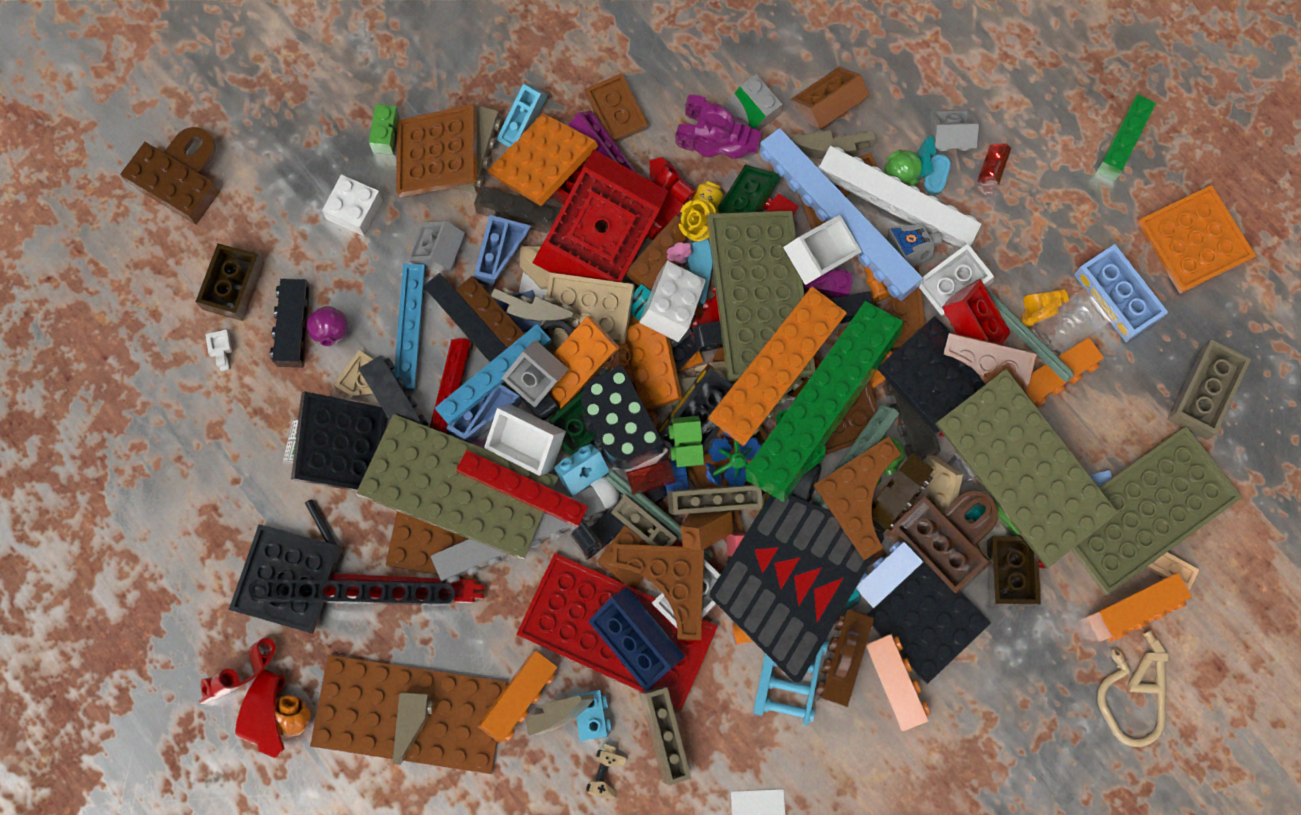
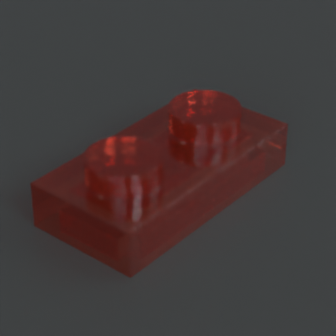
M1008 144L989 146L978 178V182L981 185L1000 184L1011 151V147Z
M669 460L626 472L632 495L675 483Z

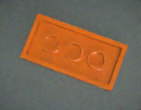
M587 316L553 353V356L568 368V371L548 392V395L561 409L570 403L620 348L591 316Z
M641 323L628 327L626 341L630 351L636 391L646 411L681 400L682 395L670 338Z

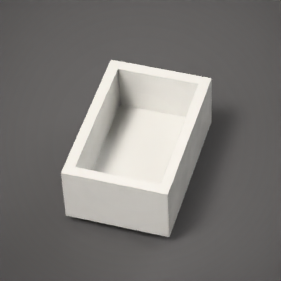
M841 215L812 229L783 247L805 285L862 252Z
M667 261L656 277L639 323L679 342L689 329L706 280Z
M509 404L497 408L484 448L541 476L553 470L566 431Z

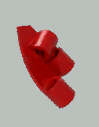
M663 157L649 160V180L668 190L661 209L646 235L652 241L676 215L679 216L681 214V208L691 201L696 194V190L680 177V172Z

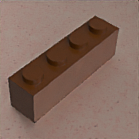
M473 276L456 289L459 295L507 348L524 335L521 329Z

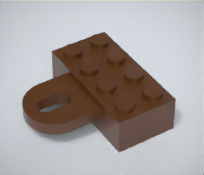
M190 127L180 131L164 152L144 141L120 174L128 185L197 225L220 193V190L213 181L201 175L214 158L216 145L211 135L206 130L198 127ZM197 139H201L202 144L195 154L191 156L186 155L192 143Z
M969 491L960 495L944 512L929 497L924 496L892 528L954 593H960L992 563L976 545L995 527L999 512L995 501L989 495L980 491ZM977 503H984L986 512L975 523L967 522V512Z
M851 610L840 614L834 626V629L837 630L836 636L831 638L827 651L831 652L830 657L824 660L821 673L824 674L823 680L818 681L814 695H817V702L841 710L848 707L874 618Z

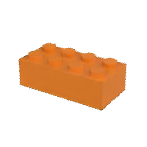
M1178 572L1086 618L1099 642L1107 639L1109 643L1128 635L1127 632L1138 630L1148 625L1147 623L1158 620L1168 615L1167 613L1186 606V600L1192 598V595Z

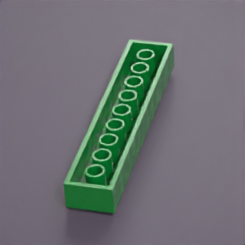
M866 301L863 303L747 466L746 481L785 503L901 336L902 320Z

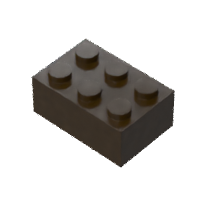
M217 243L195 302L204 311L243 321L264 265L263 260L258 254Z
M1022 536L990 537L987 540V555L992 562L988 566L989 606L1036 607L1040 605L1039 558Z

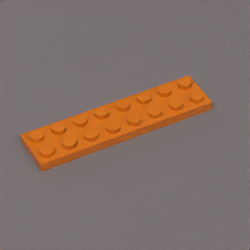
M811 287L708 419L744 446L847 312L814 287Z

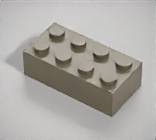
M1212 339L1202 346L1167 420L1182 428L1187 427L1190 432L1206 440L1215 436L1252 359Z

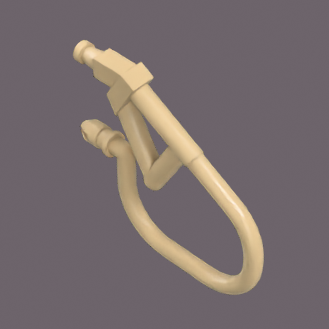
M1151 630L1143 635L1146 637L1152 653L1144 655L1128 684V691L1156 693L1157 725L1154 731L1140 739L1126 736L1119 728L1106 704L1105 697L1108 687L1130 673L1127 665L1128 662L1125 661L1122 652L1117 648L1111 650V656L1120 670L1103 680L1097 694L1099 708L1112 732L1121 742L1132 747H1143L1156 741L1163 733L1166 724L1165 662H1168V653L1164 651L1159 640L1153 636ZM1151 662H1156V684L1140 683Z

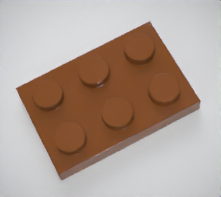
M622 73L584 89L599 122L614 142L648 128V123Z

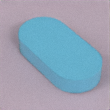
M941 154L931 158L933 173L924 179V190L930 195H938L943 191L950 170V160Z

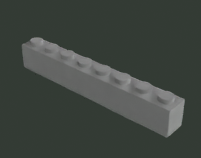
M593 487L580 491L574 496H569V498L588 506L581 524L589 520L596 522L607 511V508L604 507ZM544 513L530 548L533 549L542 545V541L547 538H551V540L557 539L564 535L563 531L570 528L574 531L576 527ZM469 539L431 555V560L441 583L447 582L450 585L459 581V577L468 573V576L480 572V567L489 564V567L502 562L501 558L509 554Z

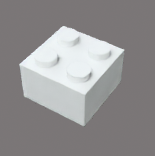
M341 175L322 212L328 221L365 236L383 199L378 190Z

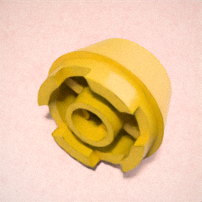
M706 199L691 200L680 210L682 216L679 228L686 237L693 241L705 240L709 238L707 215L720 213Z

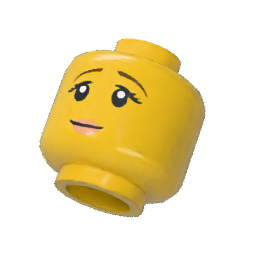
M705 181V184L701 183L698 185L693 200L706 199L718 209L723 198V192L720 190V186Z

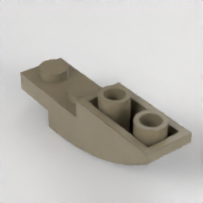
M817 130L812 134L806 135L798 133L790 137V139L806 156L823 159L830 146L839 147L849 156L855 157L856 150L873 148L875 135L874 132L860 131L855 135L847 136L846 134H841L832 138L831 131Z
M504 287L502 291L494 288L491 297L510 304L506 313L535 322L546 323L547 321L557 320L569 322L579 319L580 316L574 313L575 308L566 304H562L561 307L555 305L556 300L545 295L542 299L536 296L534 300L525 296H521L519 299L514 297L515 292Z

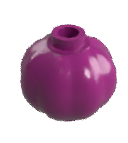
M324 306L309 316L307 319V329L314 341L321 343L323 346H332L345 338L348 333V323L341 311L336 310L332 306Z

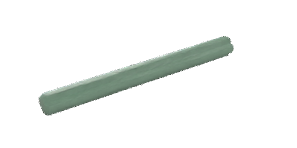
M986 288L1007 326L1034 352H1037V355L1063 381H1069L1073 377L1074 372Z
M612 470L607 475L606 480L630 498L682 543L681 527L676 521L616 471ZM705 548L704 559L708 562L712 558L713 552Z

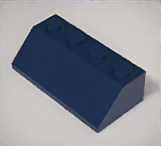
M628 587L613 595L588 621L645 691L649 690L685 658V655Z

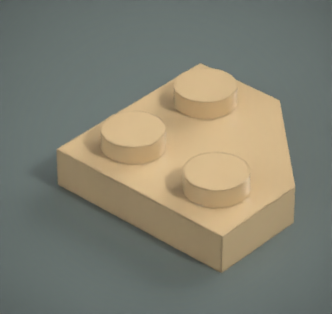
M520 246V269L540 289H547L550 273L532 263L540 247Z
M358 350L336 380L334 386L351 398L372 395L373 392L358 368L373 359Z
M929 455L926 457L925 463L934 470L930 474L933 479L928 484L927 490L930 499L944 512L958 498L963 474L935 455Z

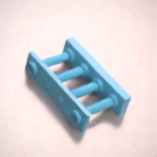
M828 641L823 643L814 662L807 671L812 672L809 686L775 679V676L771 675L772 666L777 667V665L764 654L752 714L762 716L763 712L770 710L802 717V726H808L809 722H813L815 708H812L821 655L826 654ZM778 688L807 695L805 709L770 701V698H766L768 689Z

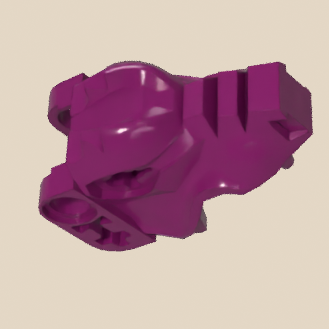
M694 94L688 95L685 103V114L687 117L698 122L697 125L690 123L678 125L675 133V143L677 146L689 151L695 150L707 158L721 154L731 159H739L757 153L762 132L753 129L743 119L732 116L730 111L723 105L708 101L706 97Z

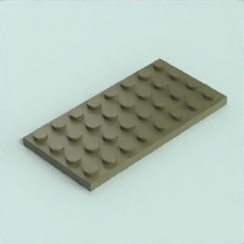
M792 211L708 214L706 217L728 381H737L804 297L802 278L783 248L796 239ZM814 357L797 378L811 377L814 374Z
M1007 369L935 423L1046 568L1052 566L1118 513Z
M393 414L356 492L357 496L525 560L544 512L458 473L456 468L464 453L468 450L552 490L555 489L558 477L549 473L539 476L492 451Z
M1185 427L1099 487L1118 513L1071 551L1105 596H1107L1236 503L1242 496L1189 429Z

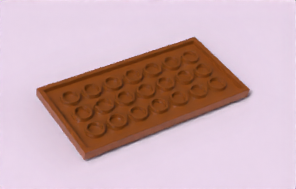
M328 655L310 747L393 759L399 694H427L431 696L430 700L434 702L433 713L429 714L428 721L403 761L492 774L497 741L477 727V725L505 689L507 682Z

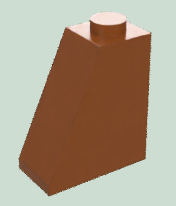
M731 511L688 514L680 526L683 548L703 550L732 534Z

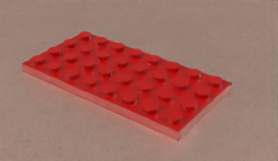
M554 553L516 635L630 688L643 692L645 691L588 622L613 595L628 587L685 655V658L650 688L667 687L672 707L682 710L718 626L702 619L701 640H679L677 628L652 604L656 598Z

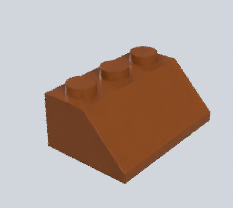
M839 66L793 97L791 101L810 125L821 129L827 127L837 117L845 115L852 107L861 104L869 96L861 74Z

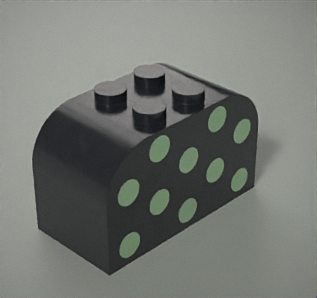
M623 365L592 379L585 385L581 395L584 416H582L583 424L589 434L593 433L592 438L596 449L599 452H603L611 465L619 469H631L663 453V442Z

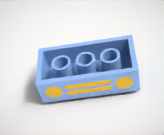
M1115 244L1082 265L1074 274L1126 343L1161 320L1168 313Z

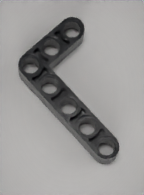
M657 475L652 476L637 488L655 505L667 497L665 484ZM614 508L593 525L589 526L585 522L571 533L572 543L586 560L593 557L613 541L622 528L626 526L611 513Z

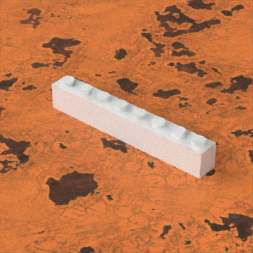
M830 146L818 168L832 183L913 225H924L929 233L939 232L942 240L960 249L967 243L969 246L972 245L981 226V223L977 222V219L973 216L964 215L951 205H944L936 197L927 196L921 193L917 187L908 186L902 183L899 178L884 174L880 168L871 167L865 164L862 159L849 156L839 147Z

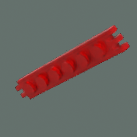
M337 573L333 574L331 580L441 583L440 578ZM460 579L450 584L456 594L453 603H475V599H484V594L475 592L476 590H485V585L476 584V580ZM329 586L326 597H333L336 594V588ZM351 587L348 590L347 595L349 598H356L359 595L358 587ZM375 587L371 590L370 596L372 599L381 597V588ZM424 588L419 589L416 592V598L418 600H425L429 594L428 590ZM395 589L393 597L397 600L404 598L405 589ZM448 589L441 590L439 599L443 601L449 600L452 595L451 591Z

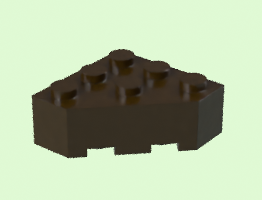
M911 453L873 502V526L882 533L887 529L892 531V527L899 521L896 517L900 512L905 514L916 500L913 496L918 497L931 482L933 477L930 474L934 469Z

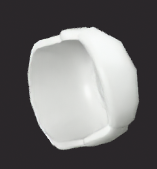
M605 476L590 484L600 497L605 508L609 509L616 505L619 491L606 480Z

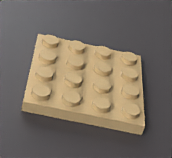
M550 273L546 296L556 300L555 305L561 307L562 304H566L575 308L574 313L580 315L579 319L567 323L576 329L587 316H591L612 339H618L620 343H626L635 285ZM561 328L549 331L547 336L551 339L552 343L547 346V349L554 353L569 337L567 332Z

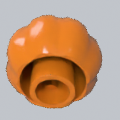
M287 695L276 699V717L280 736L285 738L297 736L309 724L311 713L301 698Z

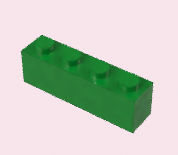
M1139 94L1136 95L1096 170L1097 173L1113 181L1117 179L1123 171L1156 102Z

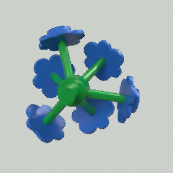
M723 431V434H724V435H726V436H728V437H731L730 435H728L726 432ZM718 438L714 439L712 447L708 451L711 454L712 461L718 462L720 459L725 460L728 457L730 458V463L717 470L713 464L706 463L707 471L705 473L708 480L715 485H722L720 473L726 470L724 479L728 480L729 486L744 485L746 470H744L743 466L747 467L749 463L746 460L753 459L762 447L758 443V439H749L744 446L739 445V442L734 439L735 453L733 454L730 453L732 446L728 444L726 438L721 440Z

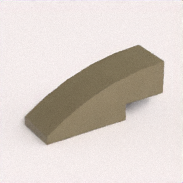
M580 695L544 703V713L526 717L528 736L548 733L565 726L589 706L594 700V696Z

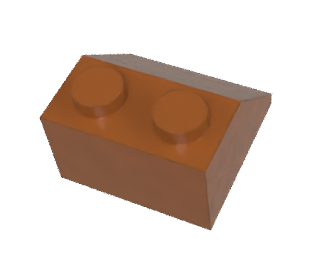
M624 526L599 557L597 563L619 582L635 589L644 577L628 570L612 568L613 544H648L628 527Z

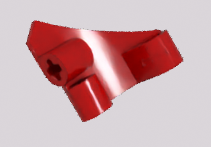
M262 638L249 648V658L253 671L242 682L239 681L237 672L231 668H226L213 677L202 679L200 683L202 699L199 700V704H207L218 700L257 677L275 654V643L269 638ZM259 647L264 649V654L259 651Z
M264 669L252 682L243 699L236 721L235 735L240 739L257 745V751L277 758L285 750L277 725L276 695L283 690L285 678L283 675Z

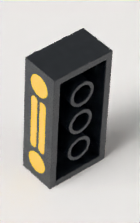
M707 364L658 428L657 432L663 444L668 448L674 447V439L669 438L668 426L672 425V418L699 416L702 435L701 444L704 450L720 429L708 417L735 382L728 381L724 374L710 364Z

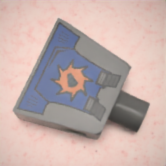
M914 224L889 228L887 241L914 267L932 258L934 246L940 245L942 238L939 232L928 234L924 225Z

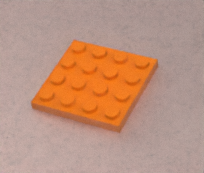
M542 113L522 133L520 139L515 141L494 162L487 172L492 178L542 206L588 158L592 150L598 147V144L592 138Z
M1212 185L1137 221L1138 226L1180 294L1256 257Z

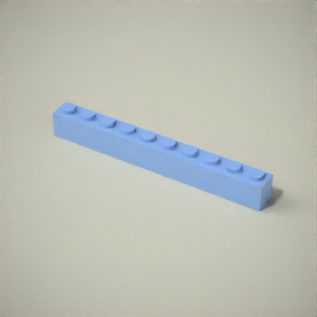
M780 128L760 143L761 158L773 166L775 173H778L780 177L787 181L792 191L799 193L804 204L808 207L811 206L816 211V216L822 222H827L841 215L862 251L857 255L860 263L864 267L868 266L878 282L885 284L892 297H897L902 301L921 285L923 280L921 275Z

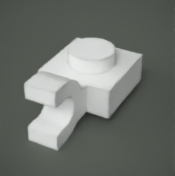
M227 329L205 334L208 354L211 357L216 356L217 367H220L221 371L230 370L226 353L232 352Z

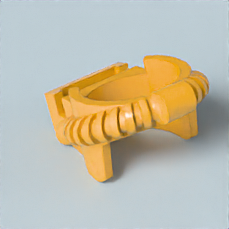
M1064 289L1025 295L1023 298L1025 311L1022 314V322L1026 326H1032L1034 323L1059 312L1058 307L1062 305L1061 302L1066 303L1069 301L1068 293Z

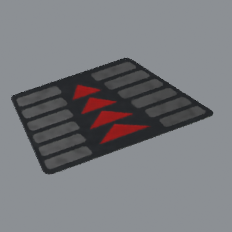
M769 495L763 508L759 511L710 590L709 595L793 682L798 683L802 681L875 554L863 561L831 511L792 495H789L785 503ZM875 530L878 540L882 544L884 535L882 532Z

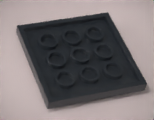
M936 316L931 318L888 357L877 370L932 430L938 433L940 429L935 423L982 388L985 383L973 368L958 359L944 355L950 331Z
M307 391L302 392L291 480L357 491L384 435L386 414L382 407Z
M258 524L229 610L313 634L324 603L261 602L250 596L248 588L255 579L331 581L342 547ZM264 584L258 585L255 589L257 596H262L266 592ZM283 585L279 588L278 594L280 597H284L289 593V586ZM312 586L303 587L301 591L303 597L311 596L313 592ZM329 587L325 589V597L327 595Z
M925 561L866 614V616L874 618L872 628L880 637L891 633L894 638L899 637L903 649L900 650L903 659L908 658L912 671L925 685L931 682L991 624L962 592L954 593Z

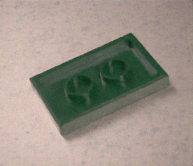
M745 164L717 210L720 214L760 212L780 181V175Z

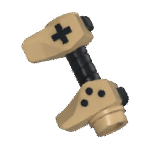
M603 744L601 750L599 749L596 754V760L600 762L596 778L587 784L586 790L588 794L603 798L604 796L614 799L616 791L604 782L606 773L610 766H623L626 758L616 755V747Z

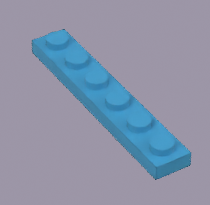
M403 264L394 373L396 377L401 376L407 387L404 390H416L424 294L423 286L426 269L424 264Z
M538 324L435 407L449 426L504 382L501 378L534 340L539 342L544 348L552 343L551 339Z

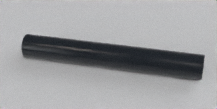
M313 499L305 502L325 542L337 545ZM342 552L340 553L339 559L343 557Z

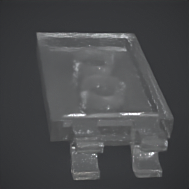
M1084 287L1069 297L1068 302H1061L1062 305L1058 307L1059 312L1034 323L1036 327L1031 329V331L1037 337L1040 336L1046 346L1060 356L1108 325L1111 320Z

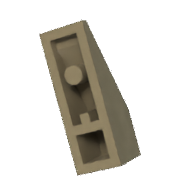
M626 495L611 511L615 517L642 538L649 546H671L677 539V537Z
M399 694L392 764H402L428 721L429 714L433 713L434 702L430 700V695Z

